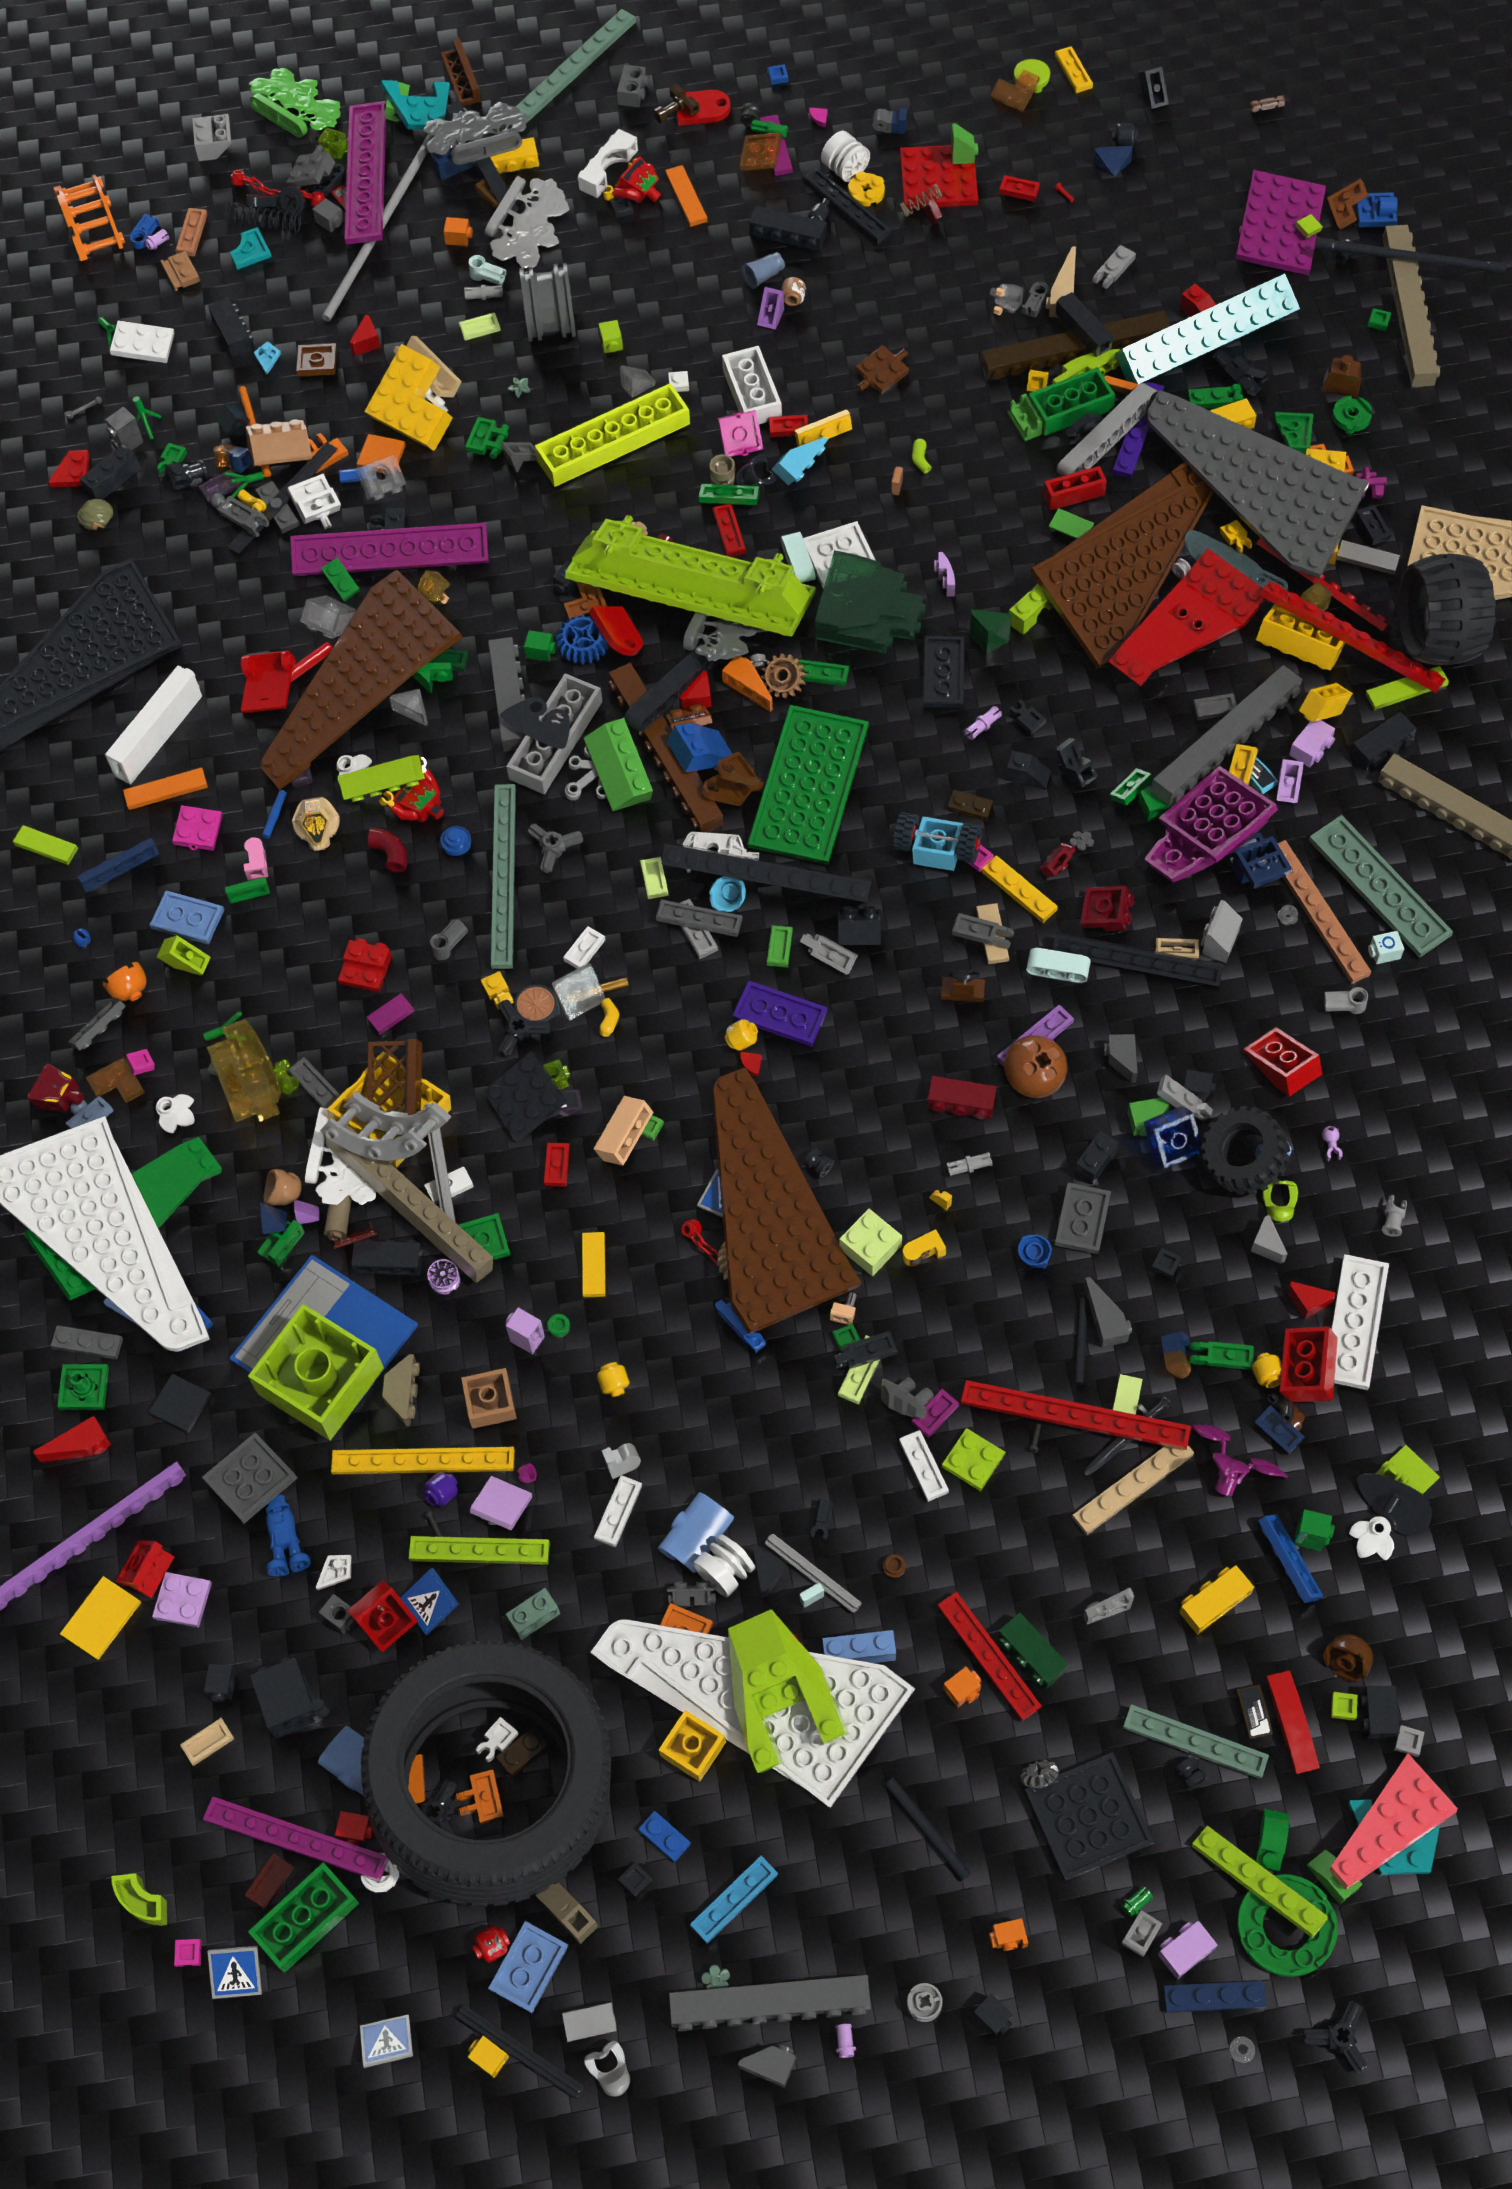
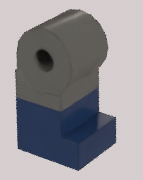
M900 108V112L887 111L885 109H878L874 112L872 126L875 130L886 133L905 134L907 108Z

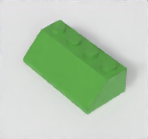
M624 718L606 723L584 737L585 744L612 812L651 799L653 789Z

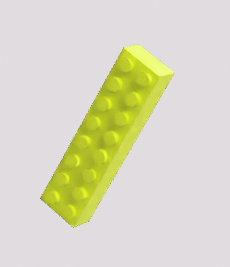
M669 383L535 445L536 458L554 487L690 425L689 409L672 384Z

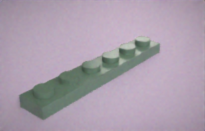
M1132 1704L1123 1729L1260 1780L1269 1757L1268 1754Z

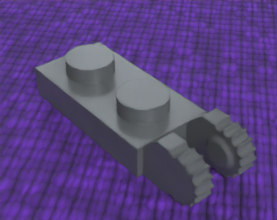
M960 913L957 915L952 930V935L989 945L994 944L996 947L1008 949L1011 943L1006 939L996 937V933L1003 937H1013L1014 935L1013 929L1001 926L999 923Z

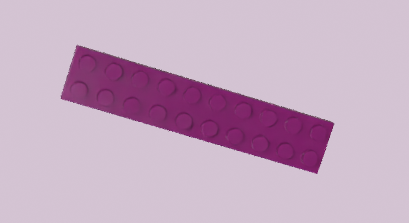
M385 101L349 106L345 214L346 245L383 240L386 138Z
M486 523L290 536L293 576L324 574L321 568L335 558L339 559L348 573L489 563Z

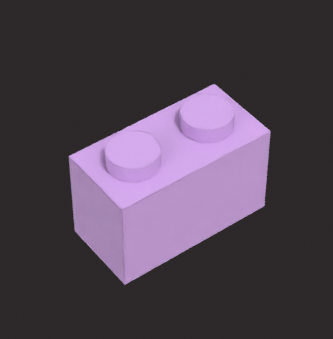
M1322 720L1310 721L1293 742L1289 755L1298 761L1304 762L1308 767H1311L1314 762L1318 763L1324 754V749L1326 747L1329 749L1335 740L1333 737L1335 728Z
M517 1308L515 1313L512 1312L508 1316L506 1328L510 1342L533 1354L545 1337L541 1320L520 1308Z
M1199 1921L1194 1925L1188 1922L1179 1930L1180 1936L1175 1940L1170 1937L1160 1945L1162 1950L1158 1956L1176 1979L1180 1978L1217 1947V1943Z

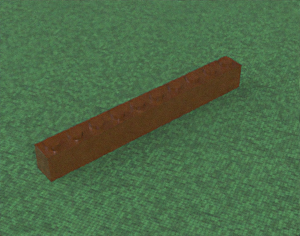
M631 663L609 672V688L612 692H616L619 705L625 707L627 712L648 691ZM661 715L644 732L641 733L636 730L637 735L643 737L645 748L648 753L652 752L657 768L661 767L665 782H670L672 793L676 799H680L683 812L685 814L688 813L691 817L692 827L698 829L699 832L708 833L723 826V815L715 801L706 798L701 792V787L704 783L696 771L685 773L668 745L667 740L672 730Z

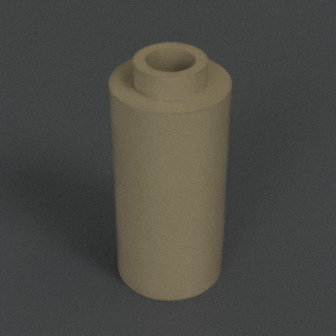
M347 1195L338 1205L328 1204L325 1235L330 1240L340 1241L347 1236L351 1206L350 1195Z

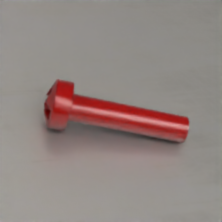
M1061 183L1056 184L1054 189L1060 191L1072 203L1074 198L1062 187Z

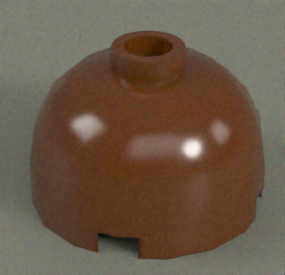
M1342 1634L1334 1638L1326 1647L1323 1655L1327 1667L1331 1665L1336 1669L1334 1671L1336 1676L1350 1682H1358L1360 1678L1364 1680L1373 1664V1653L1369 1645L1362 1638L1351 1634Z

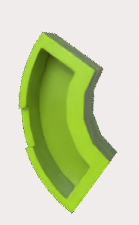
M136 1873L111 1876L115 1895L127 1911L145 1923L159 1926L167 1925V1900L161 1895L149 1894L144 1888L141 1877Z

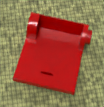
M290 651L245 655L242 657L241 668L247 677L241 707L242 713L286 708L292 670L295 665V657Z

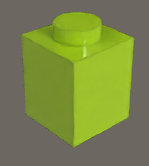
M618 321L599 323L604 353L623 350Z

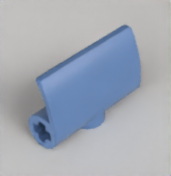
M699 1492L685 1512H680L675 1518L671 1531L658 1549L672 1560L677 1559L695 1573L696 1570L693 1562L702 1552L710 1553L709 1545L717 1543L716 1538L720 1534H724L734 1520V1516L711 1498Z
M345 1726L324 1750L318 1760V1764L338 1777L337 1779L349 1789L356 1790L364 1796L361 1781V1753L364 1747V1737L350 1727Z

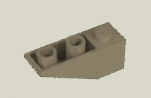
M559 1883L551 1884L549 1889L535 1895L580 1944L598 1927L596 1921Z

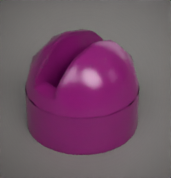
M532 1464L522 1465L517 1470L519 1474L518 1480L521 1482L529 1483L536 1480L537 1474Z

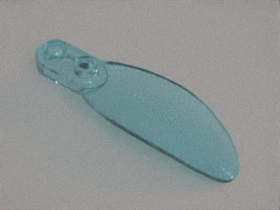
M1194 530L1186 533L1185 542L1187 549L1196 562L1209 548L1262 588L1269 582L1281 585L1283 589L1288 591V584L1285 580L1262 570L1256 562L1246 555L1203 533Z

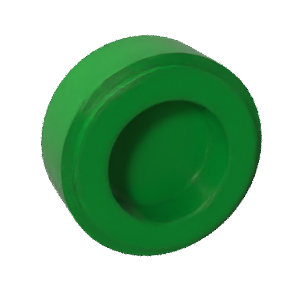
M563 1314L551 1316L547 1323L548 1331L554 1337H564L570 1330L568 1318Z

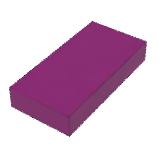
M399 994L367 1016V1020L378 1034L381 1035L413 1013L414 1009L405 997Z

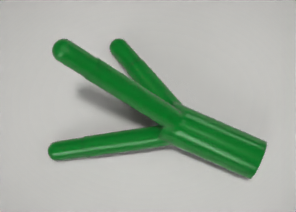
M100 317L98 323L107 332L110 350L112 344L111 332H115L116 328L115 325H111L103 317Z
M136 396L132 399L138 411L135 418L138 424L141 416L149 438L152 440L153 435L145 414L159 419L161 415L145 409L140 397Z
M229 472L224 473L225 476L235 478L231 479L232 483L243 482L231 495L233 498L248 483L264 479L262 472L246 476Z
M237 1012L222 1026L204 1033L205 1040L209 1041L221 1035L246 1039L247 1035L225 1031L227 1027L242 1015V1012Z

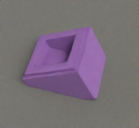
M297 1200L294 1201V1212L298 1223L304 1224L319 1220L318 1206Z

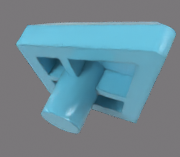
M267 341L254 352V355L264 372L268 374L281 355V352Z

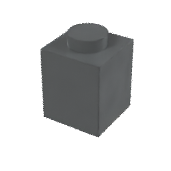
M326 198L313 208L315 222L331 233L344 222L341 208Z

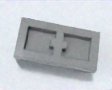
M612 2001L562 2013L567 2042L617 2031Z

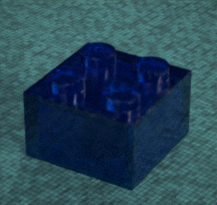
M1184 1106L1143 1122L1154 1160L1162 1167L1167 1168L1202 1153V1143L1194 1114Z

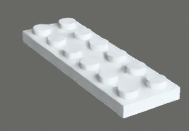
M1344 1254L1331 1327L1338 1337L1334 1379L1336 1384L1364 1390L1369 1389L1389 1263Z

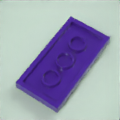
M748 981L734 1011L733 1020H748L759 1029L812 1047L828 1012V1008Z

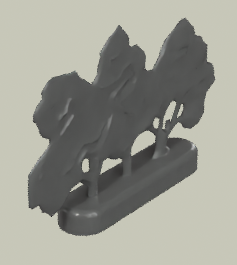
M498 102L489 109L485 117H481L479 112L467 111L464 108L465 112L453 113L452 121L443 119L430 120L423 129L427 134L434 136L426 144L429 153L435 152L436 154L444 155L450 148L454 147L451 151L452 160L455 164L462 165L518 149L522 144V138L518 132L525 130V121L529 116L526 113H521L517 107ZM503 124H505V125H506L505 130L502 129V130H501L502 132H500V131H499L500 126L503 125ZM487 133L497 134V135H494V136H491V137H487V138H483V139H482V136H483L484 134H487Z
M695 612L685 632L683 647L684 650L693 651L695 649L698 655L706 656L708 661L728 660L749 652L747 645L739 639L740 636L750 637L755 635L756 632H764V630L733 621H726L721 618L715 620V622H709L711 616ZM707 625L717 628L713 634H703ZM700 638H702L705 644L696 648ZM709 638L716 640L717 644L709 642L711 640Z

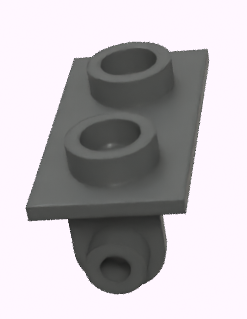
M698 1581L696 1585H687V1582H674L673 1586L667 1589V1592L673 1593L668 1597L669 1604L690 1606V1597H694V1605H711V1603H716V1594H711V1591L715 1590L716 1585H710V1581Z

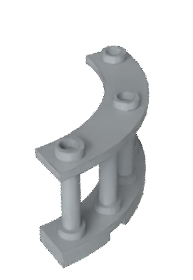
M356 1091L343 1105L347 1112L337 1122L330 1118L320 1132L327 1139L358 1155L376 1160H400L413 1156L427 1145L422 1139L428 1133L442 1127L451 1116L436 1102L413 1115L396 1111L388 1113L380 1110V1106L369 1101ZM354 1116L367 1123L359 1134L345 1128V1125ZM375 1129L387 1132L380 1140L367 1138Z

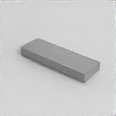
M1342 540L1336 560L1394 575L1400 555Z
M690 899L681 902V904L694 906ZM680 926L699 959L718 951V946L709 931Z

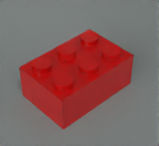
M1330 1327L1285 1329L1280 1392L1292 1402L1333 1401L1338 1337Z

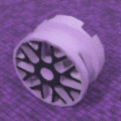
M446 1259L437 1260L428 1269V1280L435 1292L450 1294L451 1291L456 1290L459 1286L460 1274L452 1261Z

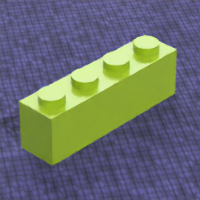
M419 755L401 758L338 776L344 800L352 799V802L363 800V795L370 794V797L382 795V790L388 789L389 792L400 790V785L406 784L407 787L419 785L418 781L425 779Z

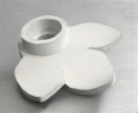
M362 754L355 757L344 755L337 761V770L339 775L365 769L370 766L372 760Z
M184 1094L174 1098L162 1097L156 1104V1111L160 1116V1126L166 1132L172 1134L176 1130L177 1125L189 1126L195 1122L194 1115L188 1108L193 1104L194 1099ZM166 1106H170V1107H171V1108L168 1109V1110H164V1108H165Z
M1377 1516L1369 1522L1359 1521L1350 1529L1349 1534L1358 1539L1357 1553L1360 1558L1371 1556L1377 1552L1382 1559L1387 1560L1393 1552L1394 1542L1389 1535L1391 1525L1386 1518ZM1382 1524L1384 1527L1383 1532H1376L1375 1525Z

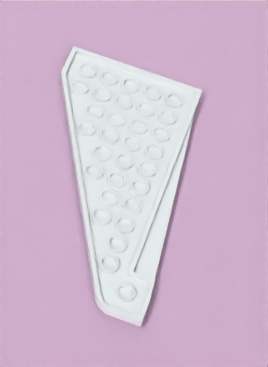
M105 1116L0 1155V1204L165 1349L182 1351L210 1340L203 1319L125 1163Z
M619 1620L608 1627L591 1651L593 1655L610 1668L634 1681L682 1712L687 1710L724 1734L726 1740L749 1753L734 1707L728 1637L632 1620ZM809 1652L823 1669L849 1735L824 1744L806 1700L766 1717L784 1762L773 1769L808 1790L828 1807H832L915 1688L885 1665Z

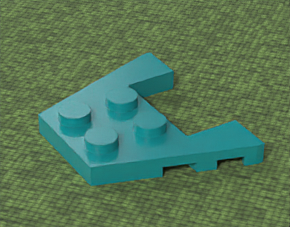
M381 81V89L385 90L388 94V100L397 108L396 112L407 129L423 130L426 126L425 124L430 120H445L449 82H433L432 88L435 97L401 96L398 81Z
M1350 1800L1348 1802L1358 1826L1372 1807V1800ZM1440 1824L1378 1867L1379 1874H1429L1432 1868Z

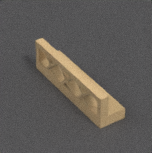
M411 336L406 347L426 356L441 367L430 389L438 397L454 398L462 381L417 336ZM395 346L393 352L396 354L400 347Z

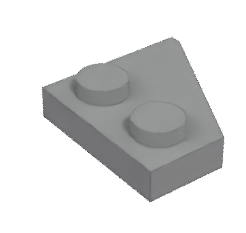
M1131 1588L1104 1601L1089 1604L1083 1615L1086 1624L1129 1610L1134 1599Z

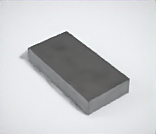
M1233 693L1193 700L1197 720L1226 716L1237 706Z

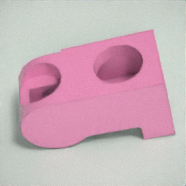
M250 838L244 845L249 858V863L244 864L247 879L253 880L268 877L263 844L258 838Z

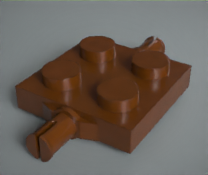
M883 345L874 351L855 368V371L863 378V381L856 385L857 389L862 392L870 386L881 394L886 392L909 373V368L901 362L903 358L908 356L907 351L902 349L895 355Z

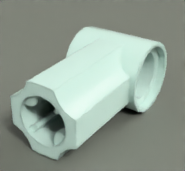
M474 255L469 259L471 279L476 281L484 279L498 285L503 284L506 269L485 262L484 257L480 255Z

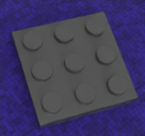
M256 1432L202 1477L243 1523H246L297 1479L290 1468Z

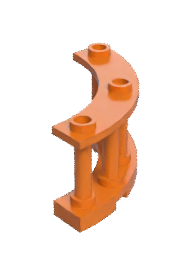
M95 174L92 175L93 181L69 189L61 188L60 185L53 187L68 228L72 227L74 235L71 236L80 261L88 259L87 255L91 251L113 244H118L119 249L123 248L122 244L125 243L122 232H117L109 207L112 206L108 195L104 196L101 189L104 188L101 177L97 178ZM95 194L100 196L99 200L74 208L73 206H68L71 202ZM104 206L107 214L105 217L82 224L75 223L73 220L78 214ZM110 223L114 233L113 237L90 244H82L79 235L83 231Z

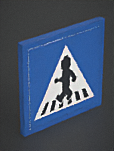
M433 1568L400 1598L418 1620V1625L426 1635L459 1605Z

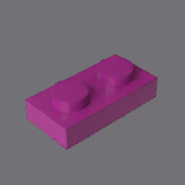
M941 1389L925 1406L926 1418L915 1417L912 1420V1424L929 1438L959 1407V1403Z

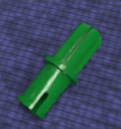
M753 120L751 130L767 133V136L776 135L786 138L788 126L775 124L772 121Z

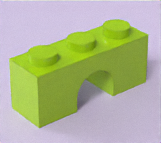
M1039 584L1009 610V614H1012L1011 626L1023 635L1036 624L1037 616L1044 607L1049 611L1054 607Z

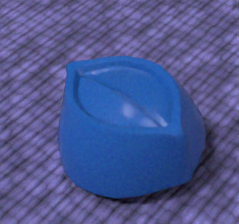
M1040 1235L1023 1236L1018 1246L1021 1260L1032 1267L1044 1269L1047 1267L1052 1251L1049 1241Z

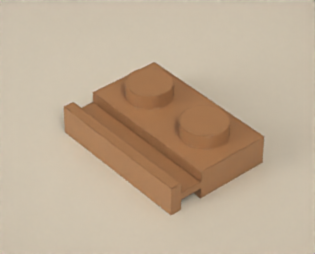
M185 251L168 257L166 261L160 260L175 291L179 287L184 288L200 282L199 276Z

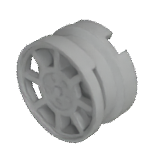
M928 1983L914 1986L907 1999V2008L910 2015L920 2022H930L939 2015L942 2007V1996L939 1990Z

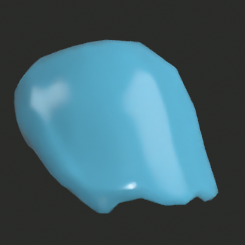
M728 876L716 879L712 883L709 892L711 906L719 912L737 910L744 902L746 896L744 882L741 879Z

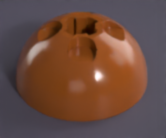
M1030 1035L1017 1040L1009 1048L1005 1056L1004 1070L1007 1080L1017 1092L1030 1098H1044L1055 1093L1063 1084L1067 1074V1060L1063 1050L1055 1041L1041 1035Z

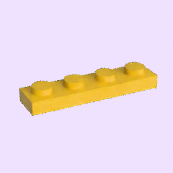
M997 855L982 868L984 875L1042 923L1057 911L1058 906Z

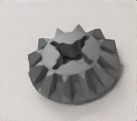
M1047 1760L1042 1762L1036 1761L1034 1764H1028V1768L1022 1770L1020 1777L1023 1785L1026 1787L1041 1788L1052 1783L1058 1777L1059 1770L1054 1762H1048Z

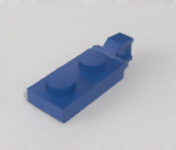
M721 1299L715 1304L717 1313L756 1353L766 1345L760 1333H752L750 1335L747 1333L729 1302L725 1304Z

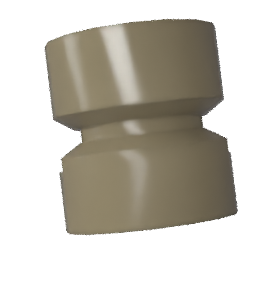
M722 454L713 457L709 465L711 484L735 485L734 460L730 456Z

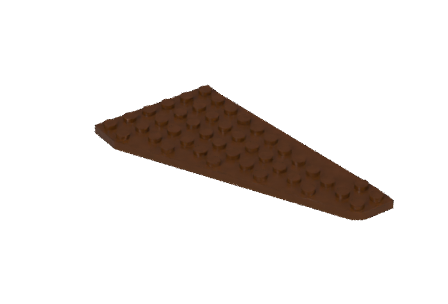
M397 569L371 587L263 756L261 768L279 790L310 767L312 760L414 673L462 639L461 633Z

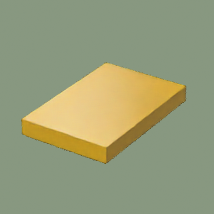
M103 1576L60 1634L99 1660L141 1604V1601Z

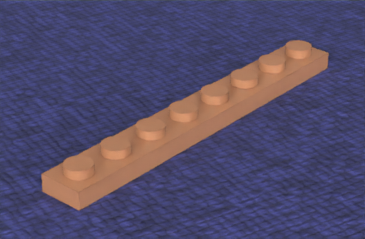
M1284 840L1277 843L1293 869L1292 873L1284 876L1283 879L1351 984L1370 976L1371 970L1287 841Z

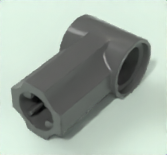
M453 919L441 933L432 936L430 945L435 959L446 960L449 958L451 949L467 934L468 929L461 921Z

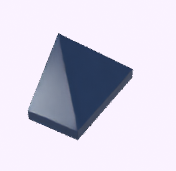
M1132 146L1095 148L1094 164L1115 177L1131 162Z
M260 1202L263 1234L285 1231L288 1213Z

